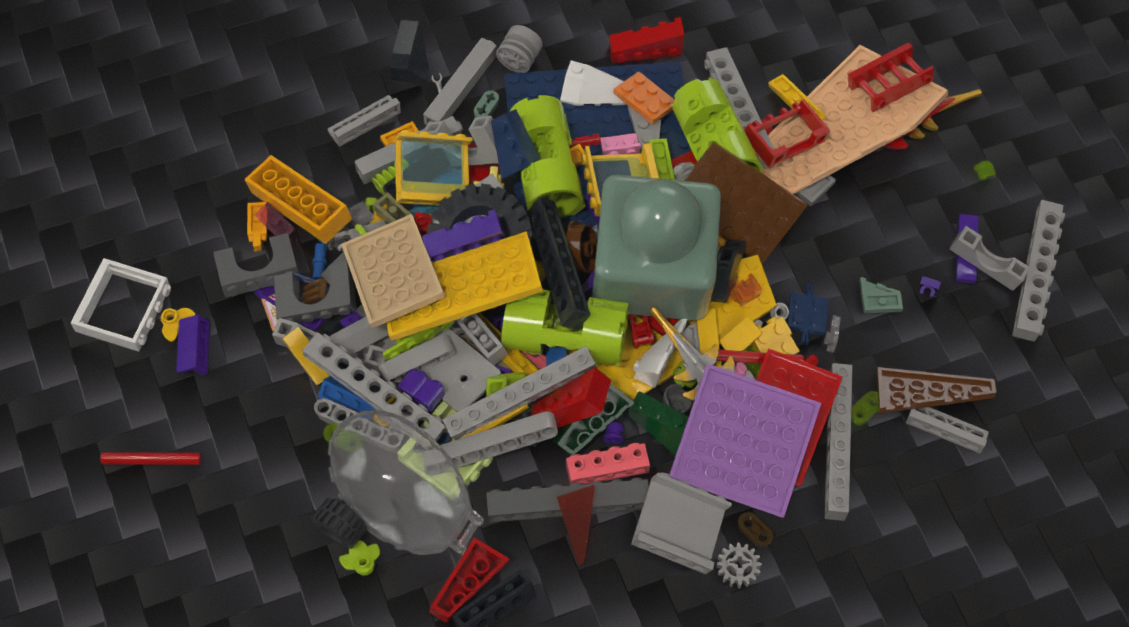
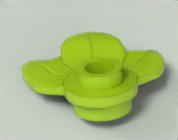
M358 540L355 546L349 549V554L340 556L339 561L347 570H355L358 574L364 576L369 575L374 569V561L380 555V549L377 544L367 547L363 541Z

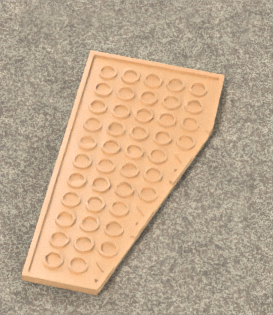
M859 45L807 96L826 114V119L823 122L830 130L826 141L775 166L764 168L762 174L792 194H795L915 129L948 95V90L930 82L886 105L884 108L872 112L871 97L861 87L851 90L848 86V74L876 60L881 55ZM898 66L908 78L916 74L902 66ZM892 71L883 74L893 86L901 82ZM877 79L868 82L877 94L886 90ZM797 114L782 121L768 137L774 149L783 145L788 148L809 138L812 131Z

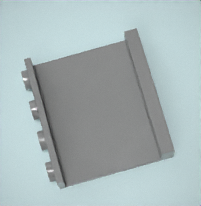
M657 473L651 479L631 544L707 574L713 570L715 562L711 561L725 510L730 508L732 503L726 501L722 496L709 494L703 488H694L686 481L675 480L669 474Z

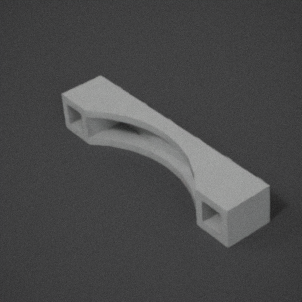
M279 318L272 336L276 344L287 347L281 338L294 328L299 327L309 342L316 332L298 323ZM369 345L350 356L352 358H359L364 363V367L369 370L374 369L380 374L378 367L386 362L382 353L388 349Z

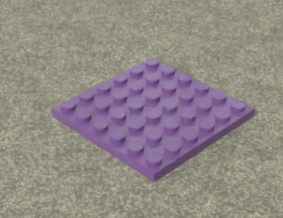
M706 364L669 475L675 480L688 482L692 487L703 488L712 494L784 518L821 403Z

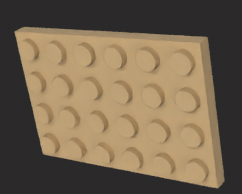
M412 214L341 244L371 328H375L445 297Z

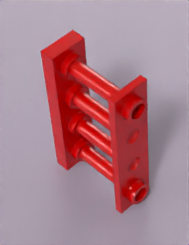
M908 42L849 73L848 86L851 90L861 87L871 97V111L875 112L933 81L934 67L930 66L923 70L912 59L913 46ZM907 63L916 74L908 78L898 66ZM892 71L901 82L893 86L883 74ZM877 79L886 90L877 94L868 82Z

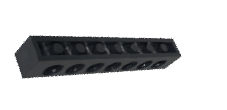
M538 197L527 213L560 324L563 327L578 330L590 316L588 305L555 201Z

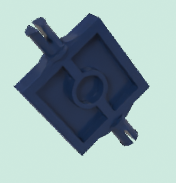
M806 284L805 294L791 292L789 295L787 325L790 330L801 333L800 343L802 345L809 344V335L824 336L826 332L828 299L814 296V285L812 284L811 286Z

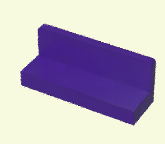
M199 314L179 320L176 370L178 373L192 370L201 376L208 374L210 321Z

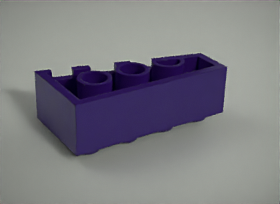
M495 209L488 211L489 216L477 215L472 217L473 219L470 223L462 221L452 226L451 230L442 228L423 235V241L430 260L435 262L450 255L460 254L464 251L505 239Z

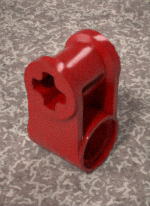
M630 314L628 324L634 349L641 345H654L653 333L647 316ZM640 318L642 322L636 323L633 319Z

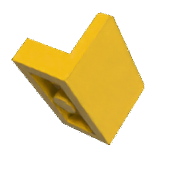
M747 316L719 342L725 350L744 351L762 335V332L757 327L756 322Z

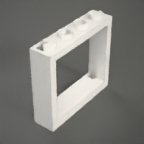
M104 258L71 321V325L75 332L139 351L141 346L146 343L147 334L155 324L157 313H160L165 297L170 294L171 286L168 279ZM112 274L157 288L133 339L87 325Z

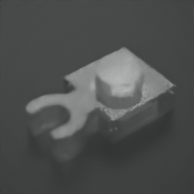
M833 315L830 332H826L824 343L827 344L826 351L834 352L837 346L841 320L839 316Z

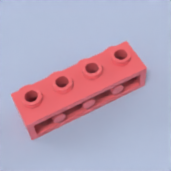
M632 443L628 447L623 448L616 446L601 452L600 450H594L589 454H574L566 458L570 486L573 483L585 485L595 481L602 482L649 473L650 468L645 443Z

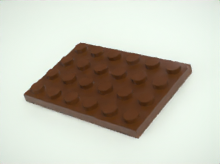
M715 141L710 144L684 180L710 183L719 189L721 193L719 236L726 241H746L747 247L744 252L749 256L758 255L761 264L764 263L807 207L806 202Z

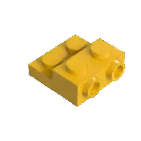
M775 316L766 321L768 325L763 328L761 325L757 326L762 335L751 344L755 352L767 353L768 348L782 354L794 355L800 352L790 336L792 332L783 317L778 319Z

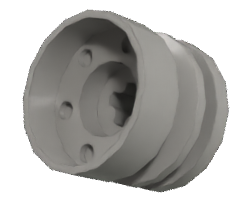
M515 25L509 29L505 40H503L496 51V56L508 69L518 73H525L530 69L534 58L537 57L542 49L543 42L531 29Z

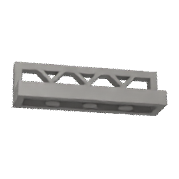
M388 95L328 128V132L340 147L401 113L400 102Z
M930 407L917 408L924 411V413L911 409L906 421L907 424L979 454L984 449L988 431ZM972 433L980 434V435H982V437H979V436H977V435H975V434H972Z

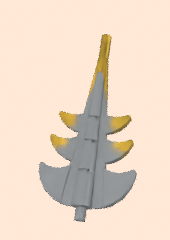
M655 306L650 310L651 314L663 327L688 366L682 373L675 375L673 379L680 382L697 380L696 387L682 395L684 398L694 401L706 364L713 365L718 357V345L714 344L707 353L701 355L666 320ZM729 356L726 363L719 368L734 373L733 357ZM747 371L745 377L755 380L752 373Z

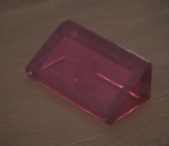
M269 202L255 214L275 236L288 233L289 236L295 231V228Z

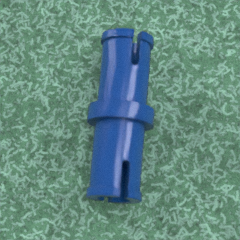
M318 243L315 245V256L312 259V265L314 266L312 278L323 282L324 278L320 274L327 266V245Z

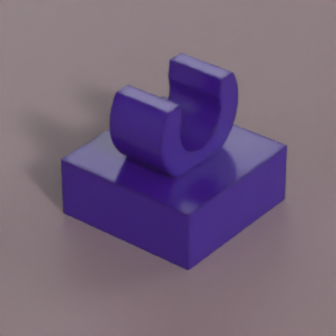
M922 276L920 284L924 285L920 288V293L923 294L925 288H930V297H933L935 294L934 288L939 289L941 282Z

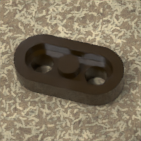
M746 512L739 517L738 528L751 542L759 548H767L771 545L774 537L773 532L755 514ZM749 522L751 526L746 527L744 523ZM764 536L766 540L761 541L759 537Z

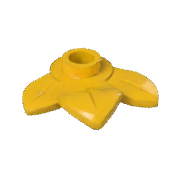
M169 308L164 310L161 315L164 337L168 341L173 342L178 336L179 320L194 316L195 313L188 308L179 310Z

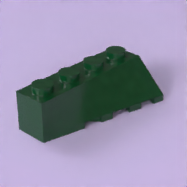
M638 391L633 400L635 404L629 407L628 416L646 432L652 434L656 441L668 448L671 454L676 456L689 417Z

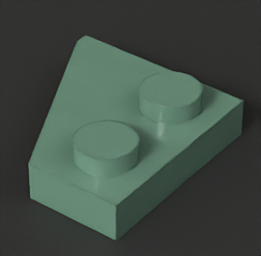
M860 277L859 283L864 313L902 312L903 305L900 291L887 288L879 283L875 285L866 281V278Z

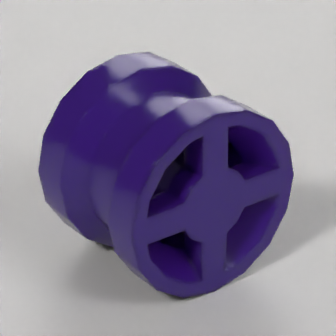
M610 422L604 429L603 441L608 444L622 443L623 436L621 432H623L624 426L621 423Z

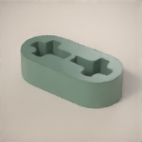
M491 90L483 94L474 108V118L491 116L499 104V95L495 91Z

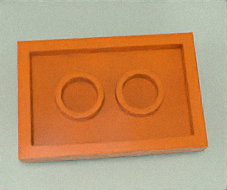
M637 72L615 87L613 94L651 124H654L672 111L671 104H673L674 99L640 72Z

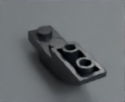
M727 240L725 246L720 247L717 254L716 282L710 302L727 303L737 279L736 270L747 247L746 241Z

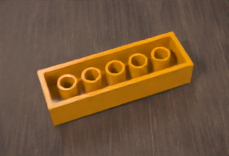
M272 155L244 179L252 194L267 202L268 205L325 244L352 219L344 203Z

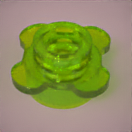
M982 161L979 165L976 164L974 166V170L977 171L981 180H985L989 176L993 177L996 173L993 170L992 163L989 161Z

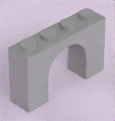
M492 116L475 117L469 127L477 147H468V166L499 163L491 126ZM445 121L429 122L424 131L430 132L433 135L447 133L448 136H452ZM427 143L430 150L434 148L442 149L450 163L449 168L461 166L460 146Z

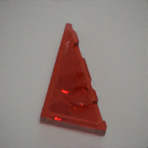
M594 485L557 496L578 565L584 564L595 491Z

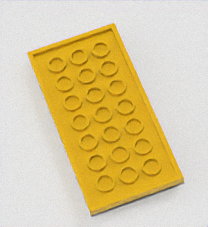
M527 231L432 262L445 297L387 322L388 334L391 341L542 292L543 289Z

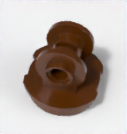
M571 221L568 224V231H564L578 277L580 278L583 274H591L595 268L597 238L591 225Z

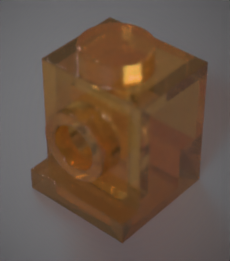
M751 273L746 281L741 280L735 284L734 290L730 295L734 302H738L740 306H743L759 297L762 287Z

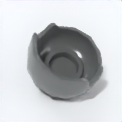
M672 384L665 389L662 398L663 404L682 414H686L692 405V400L682 396L683 393L689 391L683 390L680 384Z

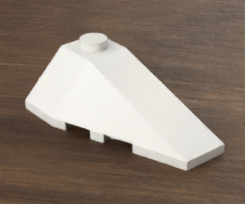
M574 61L570 62L565 76L561 102L576 106H584V104L601 106V104L605 103L627 105L613 94L614 88L624 81L589 65Z
M688 319L679 320L673 327L682 334ZM667 334L643 355L641 361L637 360L633 368L635 379L654 388L675 349Z

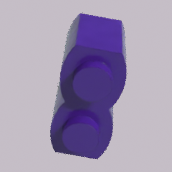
M411 369L397 386L401 394L403 392L407 393L412 398V402L417 405H423L428 409V412H431L445 395L443 385L437 380L432 381L428 379L427 375L421 370Z

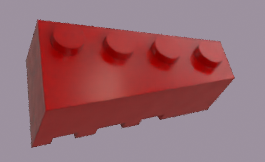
M681 17L675 18V22L667 24L666 21L660 22L659 26L641 27L637 32L629 30L609 35V50L612 63L682 55L684 31Z
M594 367L536 402L532 408L531 416L546 411L552 412L555 416L557 428L602 413L611 379Z
M474 537L431 605L429 613L448 623L453 618L452 615L470 602L507 566L509 558Z

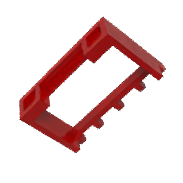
M804 99L801 100L800 104L798 102L793 103V110L780 109L781 115L775 118L772 114L766 115L767 121L762 124L755 120L752 124H748L747 127L742 126L753 149L768 168L826 141L830 133L829 128ZM798 114L811 129L810 137L788 148L783 145L772 150L758 132Z

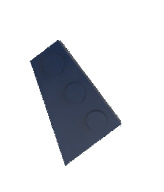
M516 109L491 121L502 179L526 168L532 162L541 160Z

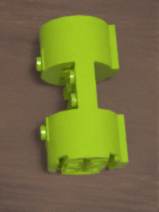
M708 78V80L704 81L696 79L681 87L674 95L675 100L671 106L697 162L710 144L715 141L762 173V165L721 83L713 78Z
M538 95L539 99L529 101L525 98L516 103L510 111L517 110L541 159L534 163L532 162L531 165L521 171L527 211L538 197L555 201L559 217L574 216L585 207L576 165L571 159L569 146L572 145L562 102L555 97Z
M543 290L542 292L506 304L501 340L504 348L520 350L531 355H542L545 344L549 347H565L568 350L581 349L586 346L590 350L596 364L620 366L626 336L629 303L589 297L587 305L590 316L578 330L561 326L555 304H551V291Z

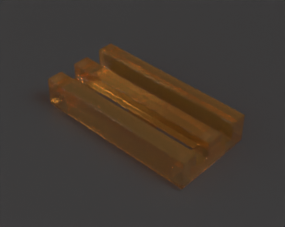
M320 278L304 286V290L307 292L303 293V297L306 298L302 300L303 304L311 305L325 298L326 279Z

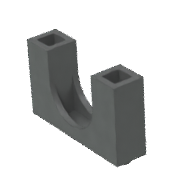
M288 233L269 238L273 250V258L269 265L258 271H245L238 267L232 247L213 252L225 298L274 286L275 275L291 272L298 273Z
M348 262L329 265V291L324 299L311 305L301 302L299 279L292 272L275 275L276 319L282 318L295 323L301 321L311 322L317 318L328 319L333 315H348L350 312L357 311L355 283Z

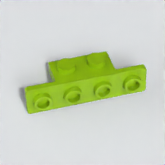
M455 321L396 339L398 343L382 354L386 361L433 339L441 331L450 328Z

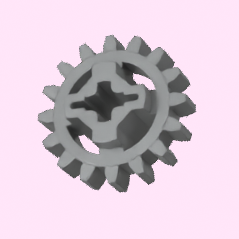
M737 543L735 548L732 544H729V550L723 548V555L719 554L717 560L720 561L716 565V568H720L718 575H724L723 582L729 580L731 587L734 583L737 584L738 588L741 587L742 583L748 587L750 584L749 580L754 583L756 581L755 576L760 575L761 571L758 569L761 568L762 563L757 562L760 556H754L755 549L753 548L749 551L748 544L744 548L741 547L740 543ZM750 571H751V573H750L749 575L743 577V575H744L746 572H750Z

